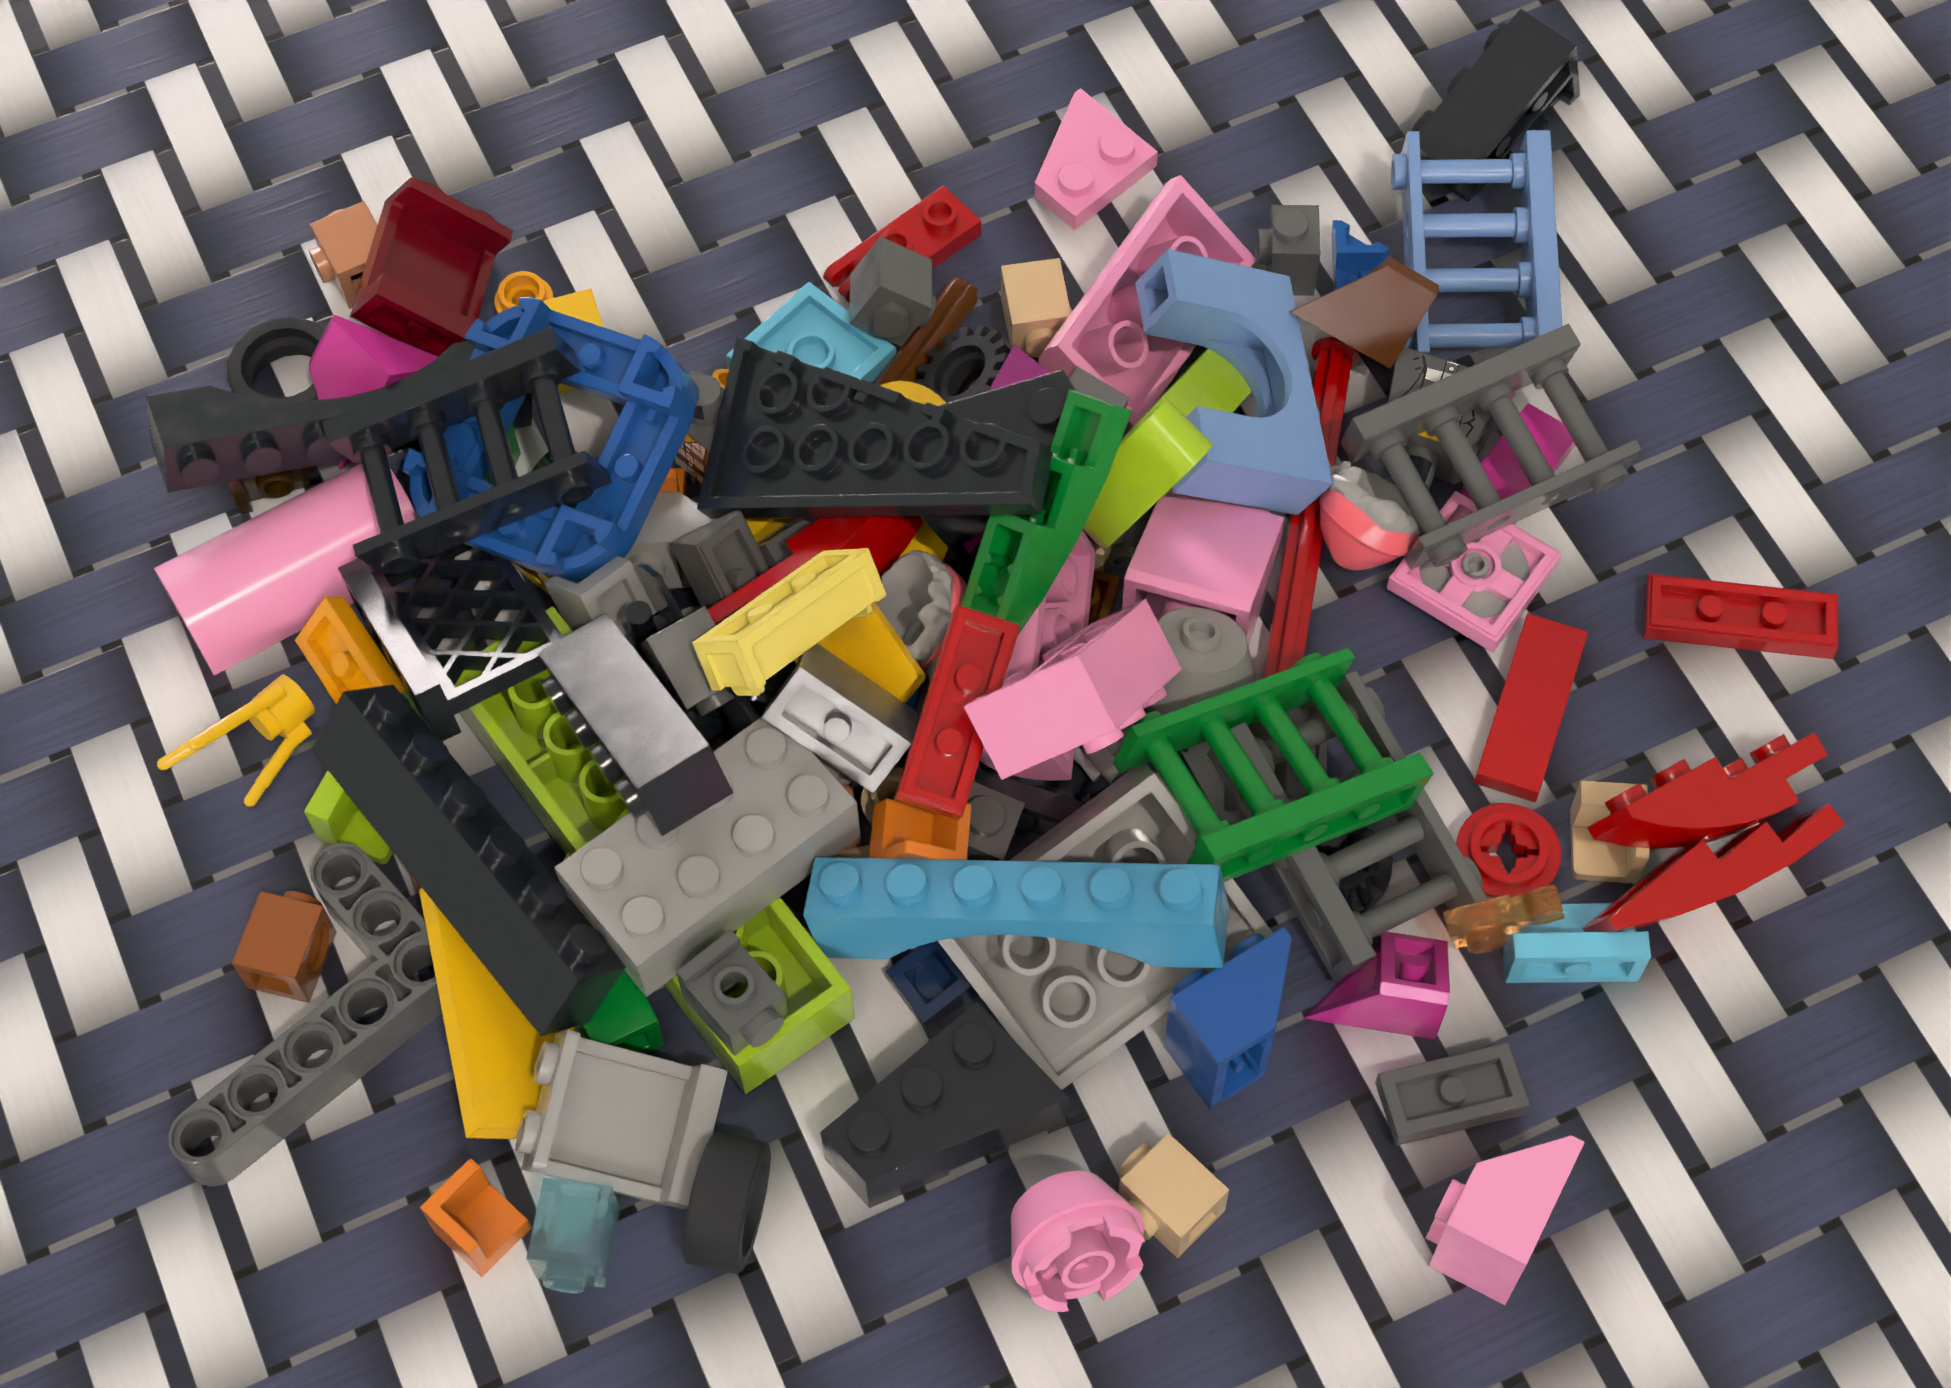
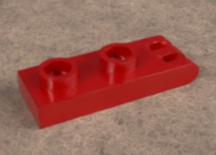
M943 185L829 265L824 272L823 278L832 287L839 286L838 293L846 301L850 302V274L880 236L932 259V269H934L981 235V220Z

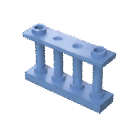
M1526 130L1519 152L1511 153L1509 159L1421 160L1419 131H1407L1401 154H1393L1391 160L1392 190H1401L1405 266L1438 284V292H1515L1517 298H1525L1526 317H1520L1519 323L1429 324L1427 310L1404 347L1428 355L1430 354V348L1516 347L1562 327L1550 130ZM1509 183L1510 189H1519L1520 207H1514L1513 213L1423 214L1422 184ZM1512 237L1513 243H1522L1523 262H1517L1516 268H1426L1424 238Z

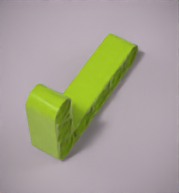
M1207 348L1121 439L1108 477L1083 528L1104 551L1179 482L1214 445L1186 416L1197 406L1233 413L1252 392L1243 376L1229 361Z

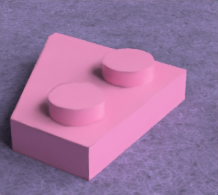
M1080 88L1071 99L1036 178L1035 197L1072 229L1076 230L1157 166L1158 151Z

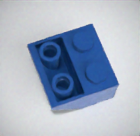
M1282 927L1266 938L1259 933L1245 939L1231 951L1228 957L1229 961L1224 964L1223 969L1217 968L1210 973L1204 968L1196 970L1183 978L1172 990L1173 996L1170 997L1164 1048L1209 1110L1265 1076L1278 1019L1292 940L1285 927Z

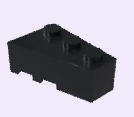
M1522 9L1516 13L1508 24L1505 22L1500 23L1489 35L1484 45V53L1471 68L1468 66L1463 67L1454 76L1447 89V97L1434 112L1432 110L1426 111L1415 123L1412 131H1419L1421 160L1509 159L1510 154L1514 153L1511 149L1526 133V130H1544L1547 127L1548 120L1543 118V116L1559 100H1562L1567 105H1571L1580 96L1576 45ZM1446 183L1443 185L1469 202L1488 183Z

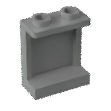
M568 1029L556 1034L554 1043L544 1042L537 1058L533 1076L534 1083L542 1084L536 1112L526 1110L516 1140L515 1150L525 1153L521 1170L677 1209L688 1208L699 1162L705 1146L713 1134L728 1070L705 1064L693 1067L581 1038L580 1032Z

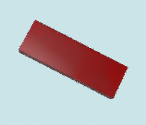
M1648 574L1644 584L1643 638L1833 659L1838 650V594Z
M956 604L951 614L897 788L895 800L956 820H960L963 817L984 748L964 706L978 697L988 695L1002 688L1021 625Z
M1527 613L1474 779L1475 784L1532 802L1537 801L1588 631Z

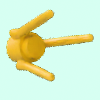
M282 674L252 698V701L160 758L157 762V767L160 770H167L242 723L250 720L252 725L266 739L272 741L278 735L285 738L244 798V804L248 807H253L264 791L270 786L295 748L312 735L311 730L304 721L315 713V707L300 686L291 678Z

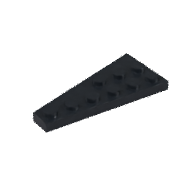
M737 336L697 509L710 519H718L735 510L741 511L744 518L1039 515L1042 511L1053 452L1041 441L980 420L974 422L953 415L946 408L928 402L922 404L910 400L897 391L828 367L821 369L801 362L793 355L779 350L776 353L759 347L753 341Z

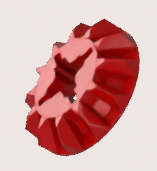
M1499 803L1477 810L1463 823L1456 840V845L1462 855L1470 858L1477 866L1483 880V892L1485 895L1489 894L1502 898L1506 904L1516 899L1527 897L1534 900L1543 889L1553 883L1560 867L1561 847L1554 829L1541 815L1521 805ZM1505 834H1508V843L1511 844L1513 853L1524 856L1517 858L1514 868H1512L1510 873H1506L1505 867H1502L1500 857L1490 855V853L1497 852Z

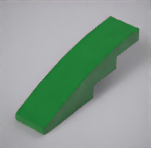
M1069 389L1050 448L1053 456L1041 514L989 516L961 606L1021 625L1019 633L1045 598L1079 539L1108 477L1132 410Z

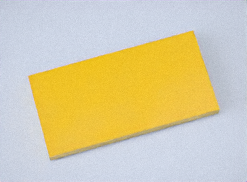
M421 888L419 890L465 1136L466 1138L517 1139L519 1127L526 1110L536 1112L542 1084L534 1083L533 1076L540 1049L544 1042L554 1043L555 1035L562 1031L540 1036L424 889ZM572 1027V1028H569V1029H568V1030L576 1031V1030H575V1027Z

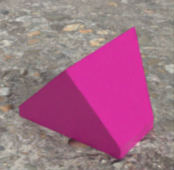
M333 314L309 361V371L318 400L341 398L380 389L409 377L436 360L438 356ZM351 460L337 461L339 469L346 466Z
M1387 931L1382 933L1379 944L1373 949L1376 956L1357 973L1341 980L1303 1017V1019L1436 1040L1450 996L1448 941Z

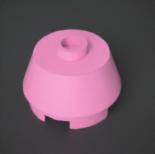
M1077 1170L1047 1177L1029 1188L1018 1199L1012 1210L1011 1259L1013 1277L1022 1288L1028 1290L1032 1301L1036 1305L1049 1311L1067 1312L1069 1311L1067 1307L1068 1299L1081 1298L1096 1291H1099L1103 1301L1108 1300L1125 1289L1143 1269L1144 1264L1139 1256L1142 1243L1145 1242L1143 1237V1218L1130 1203L1094 1173Z

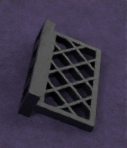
M463 543L420 560L418 567L402 574L384 575L377 570L370 572L365 563L359 558L338 567L361 619L423 721L442 742L461 733L454 715L547 670L538 652L563 638L561 632L510 561L479 549L472 560H454L456 556L473 549V547ZM412 577H421L415 588L394 587ZM442 578H460L453 589L436 588ZM480 579L498 580L493 590H474ZM423 607H441L434 619L417 618ZM462 608L480 609L474 620L456 619ZM501 610H520L514 622L495 621ZM443 638L462 639L455 650H436ZM483 639L502 640L495 652L476 651ZM523 641L547 642L526 654L516 653ZM464 670L483 671L481 676L456 688L454 687Z

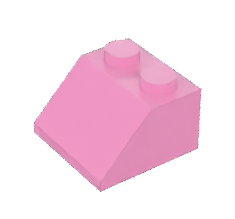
M1568 1136L1478 1162L1466 1185L1452 1179L1425 1238L1437 1244L1429 1267L1505 1305L1531 1257L1585 1142L1574 1136Z

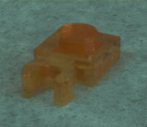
M1556 885L1534 889L1509 898V895L1443 912L1448 934L1455 949L1467 946L1470 954L1484 953L1507 945V935L1519 933L1520 928L1547 924L1565 918Z

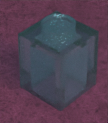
M543 1178L526 1258L536 1279L543 1280V1286L554 1291L571 1294L584 1292L585 1285L605 1288L621 1209L612 1186Z

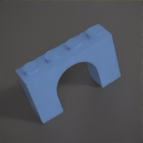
M1167 249L1135 282L1144 334L1203 346L1218 353L1229 361L1243 376L1252 391L1257 406V417L1199 406L1186 416L1214 445L1172 487L1173 493L1298 515L1332 486L1333 481L1298 316L1290 312L1297 308L1290 276Z

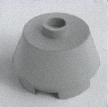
M1201 607L1180 608L1162 616L1158 623L1182 670L1164 685L1167 696L1144 708L1146 714L1158 711L1161 715L1257 681L1247 638L1242 628L1228 616L1215 610Z

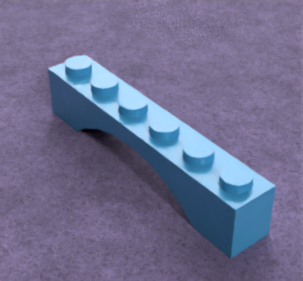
M815 857L803 916L814 941L827 958L887 960L908 949L939 940L976 935H1022L1049 937L1088 944L1124 954L1154 967L1223 969L1229 905L1220 865Z

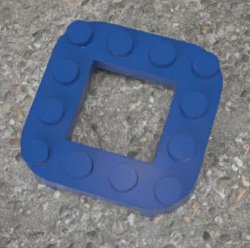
M520 297V305L502 311L486 324L479 318L472 324L464 337L475 347L469 360L551 327L575 350L581 371L562 379L561 384L625 405L598 460L609 471L612 483L593 490V494L588 499L577 503L575 509L563 504L560 508L553 506L463 544L550 577L559 576L571 582H581L617 555L625 558L631 550L690 428L695 413V406L699 398V389L686 369L654 338L644 334L640 340L553 311L541 299ZM526 395L505 403L504 407L500 410L506 434ZM475 416L449 426L443 435L460 499L464 500L493 488L494 485L492 483L484 481L489 472V466ZM409 448L404 461L403 472L410 476V493L416 508L415 512L422 517L437 511L422 453Z

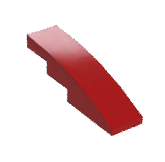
M1826 804L1797 816L1777 834L1767 822L1738 832L1714 853L1704 840L1690 844L1674 851L1582 928L1584 932H1625L1657 924L1737 894L1796 862L1846 824L1831 805Z

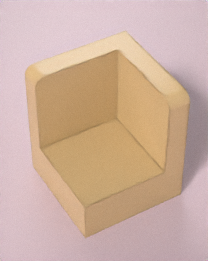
M1596 781L1580 782L1570 808L1571 875L1574 879L1637 883L1649 859V848L1620 846L1594 840L1587 827L1610 815L1604 802L1637 784ZM1641 784L1646 794H1648L1647 785Z

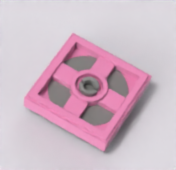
M1455 491L1440 513L1446 523L1449 524L1478 511L1471 499ZM1511 524L1467 544L1468 550L1463 555L1440 567H1434L1432 562L1429 561L1414 569H1410L1404 558L1389 577L1387 589L1494 653L1558 566L1562 553Z

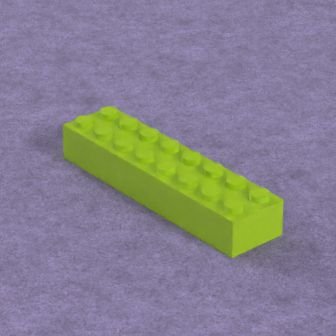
M553 606L546 610V613L563 637L573 632ZM498 640L481 652H495L502 640ZM523 641L516 653L526 654L547 642ZM464 670L454 687L456 688L481 676L483 671ZM545 670L460 712V714L565 855H567L571 851L573 853L578 851L630 812L614 787V783L621 779L619 778L610 784L607 782L588 750L590 747L586 749L582 747L564 715L560 716L549 700L540 683L550 676L548 671ZM780 897L734 931L744 949L785 994L788 1014L783 1017L784 1022L779 1031L767 1042L758 1047H752L749 1044L734 1056L683 998L677 975L663 984L745 1095L855 1019L851 987ZM742 984L727 997H740L746 992L747 987Z

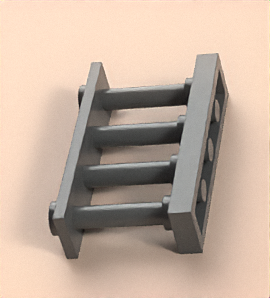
M1570 324L1516 346L1351 420L1340 442L1351 463L1370 455L1375 460L1382 459L1423 533V536L1418 537L1405 558L1410 569H1414L1429 561L1432 562L1434 567L1446 565L1463 555L1468 550L1466 545L1590 488H1593L1596 494L1607 492L1623 483L1630 476L1627 469L1642 451L1637 440H1634L1608 451L1565 377L1569 371L1567 365L1581 345ZM1532 383L1536 389H1544L1585 463L1556 476L1512 401V398L1516 395L1515 391ZM1478 407L1481 408L1483 413H1491L1532 485L1503 500L1498 495L1458 424L1462 419V414ZM1424 431L1429 436H1437L1478 511L1449 524L1446 523L1404 448L1408 443V438Z
M1357 671L1345 675L1340 681L1337 690L1383 758L1391 757L1394 762L1405 758V754L1384 720V707L1377 693L1372 688L1365 687ZM1322 714L1296 726L1310 749L1336 737ZM1246 722L1231 728L1236 739L1276 799H1284L1286 803H1290L1306 796L1304 794L1294 798L1292 795H1286L1274 771L1275 765L1285 761V758L1272 738L1264 742L1260 738H1254ZM1210 749L1207 755L1244 820L1251 818L1253 813ZM1356 769L1338 779L1340 782H1344L1359 776L1361 772L1359 769ZM1425 789L1422 790L1411 808L1394 814L1398 821L1397 823L1329 856L1323 852L1319 853L1314 846L1269 864L1334 983L1357 973L1376 956L1372 948L1374 937L1445 903L1454 921L1457 923L1467 918L1488 900L1483 892V880L1477 866L1470 858L1462 855ZM1412 845L1431 880L1362 914L1354 910L1351 911L1339 889L1340 880Z

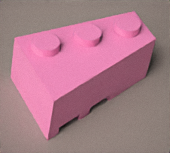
M1144 599L1091 623L1042 655L1044 663L1030 675L1026 676L1024 670L1016 672L1003 681L1006 685L1005 687L976 698L965 705L964 709L1001 780L1081 745L1087 754H1091L1118 741L1124 736L1121 729L1143 718L1146 715L1144 708L1167 696L1164 685L1179 673L1182 668L1147 600Z

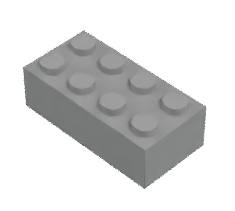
M762 717L713 752L734 792L733 794L664 836L659 833L646 814L635 820L629 813L554 867L559 883L564 888L566 895L590 924L604 936L609 947L626 966L624 971L646 997L677 975L676 971L730 929L733 932L809 876L812 873L815 857L832 858L861 836L857 802L809 749Z

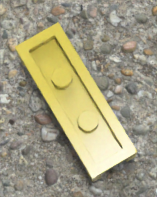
M869 548L822 551L693 641L692 644L711 690L721 691L725 687H731L738 696H759L765 691L764 685L767 679L852 617H866L871 614V604L880 601L887 594Z

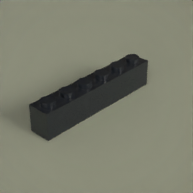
M394 685L343 692L311 750L540 1036L589 1023L626 968L609 947L604 936L590 924L566 895L561 884L552 878L526 846L523 838L510 827L487 799L485 792L472 781L449 753L447 746L434 735L411 707L409 700Z

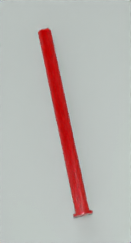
M1325 337L1317 340L1312 346L1311 355L1316 361L1312 386L1316 405L1320 413V424L1330 465L1333 466L1336 464L1351 367L1358 363L1360 351L1335 337ZM1320 496L1300 514H1290L1262 679L1288 670L1296 662L1304 658L1323 544V535L1320 528Z

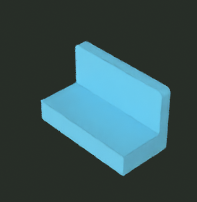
M1612 903L1505 904L1499 913L1505 983L1639 982L1651 958L1648 931L1636 932V929L1610 933L1584 932L1582 930Z

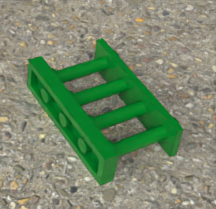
M1349 648L1326 656H1322L1321 653H1312L1300 659L1288 670L1161 715L1158 711L1149 712L1143 718L1128 726L1125 732L1126 737L1113 764L1119 773L1149 762L1153 764L1198 835L1194 841L1196 847L1186 864L1220 865L1223 882H1226L1411 808L1434 773L1420 752L1395 762L1391 757L1383 758L1337 690L1340 681L1355 659ZM1314 702L1361 772L1359 776L1344 782H1340L1338 778H1329L1286 711ZM1260 721L1306 790V796L1290 803H1286L1284 799H1276L1236 739L1231 728L1244 722L1248 726ZM1206 741L1253 813L1251 818L1233 825L1229 820L1221 821L1177 752Z

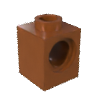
M260 891L233 958L232 965L248 989L310 1003L337 931L322 903L316 898L297 891H286L284 896Z

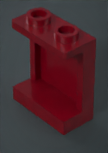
M414 177L409 178L384 202L350 317L391 338L439 357L453 343L467 341L464 337L479 317L495 257L511 243L513 230L495 221L490 214L473 209L445 194L438 186L429 182H423Z

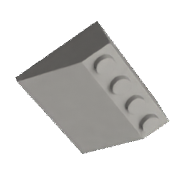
M1143 764L1131 769L1009 861L1186 864L1196 847L1194 841L1198 835L1155 773L1147 764ZM1233 879L1224 882L1229 905L1224 964L1229 961L1228 957L1231 951L1245 939L1259 933L1264 938L1273 934ZM976 935L938 941L1011 1038L1061 1090L1167 1013L1174 987L1192 972L1203 969L1154 967L1124 954L1088 944L1049 937ZM1204 968V969H1206V971H1207L1208 973H1210V972H1212L1213 970H1215V969H1217V968Z

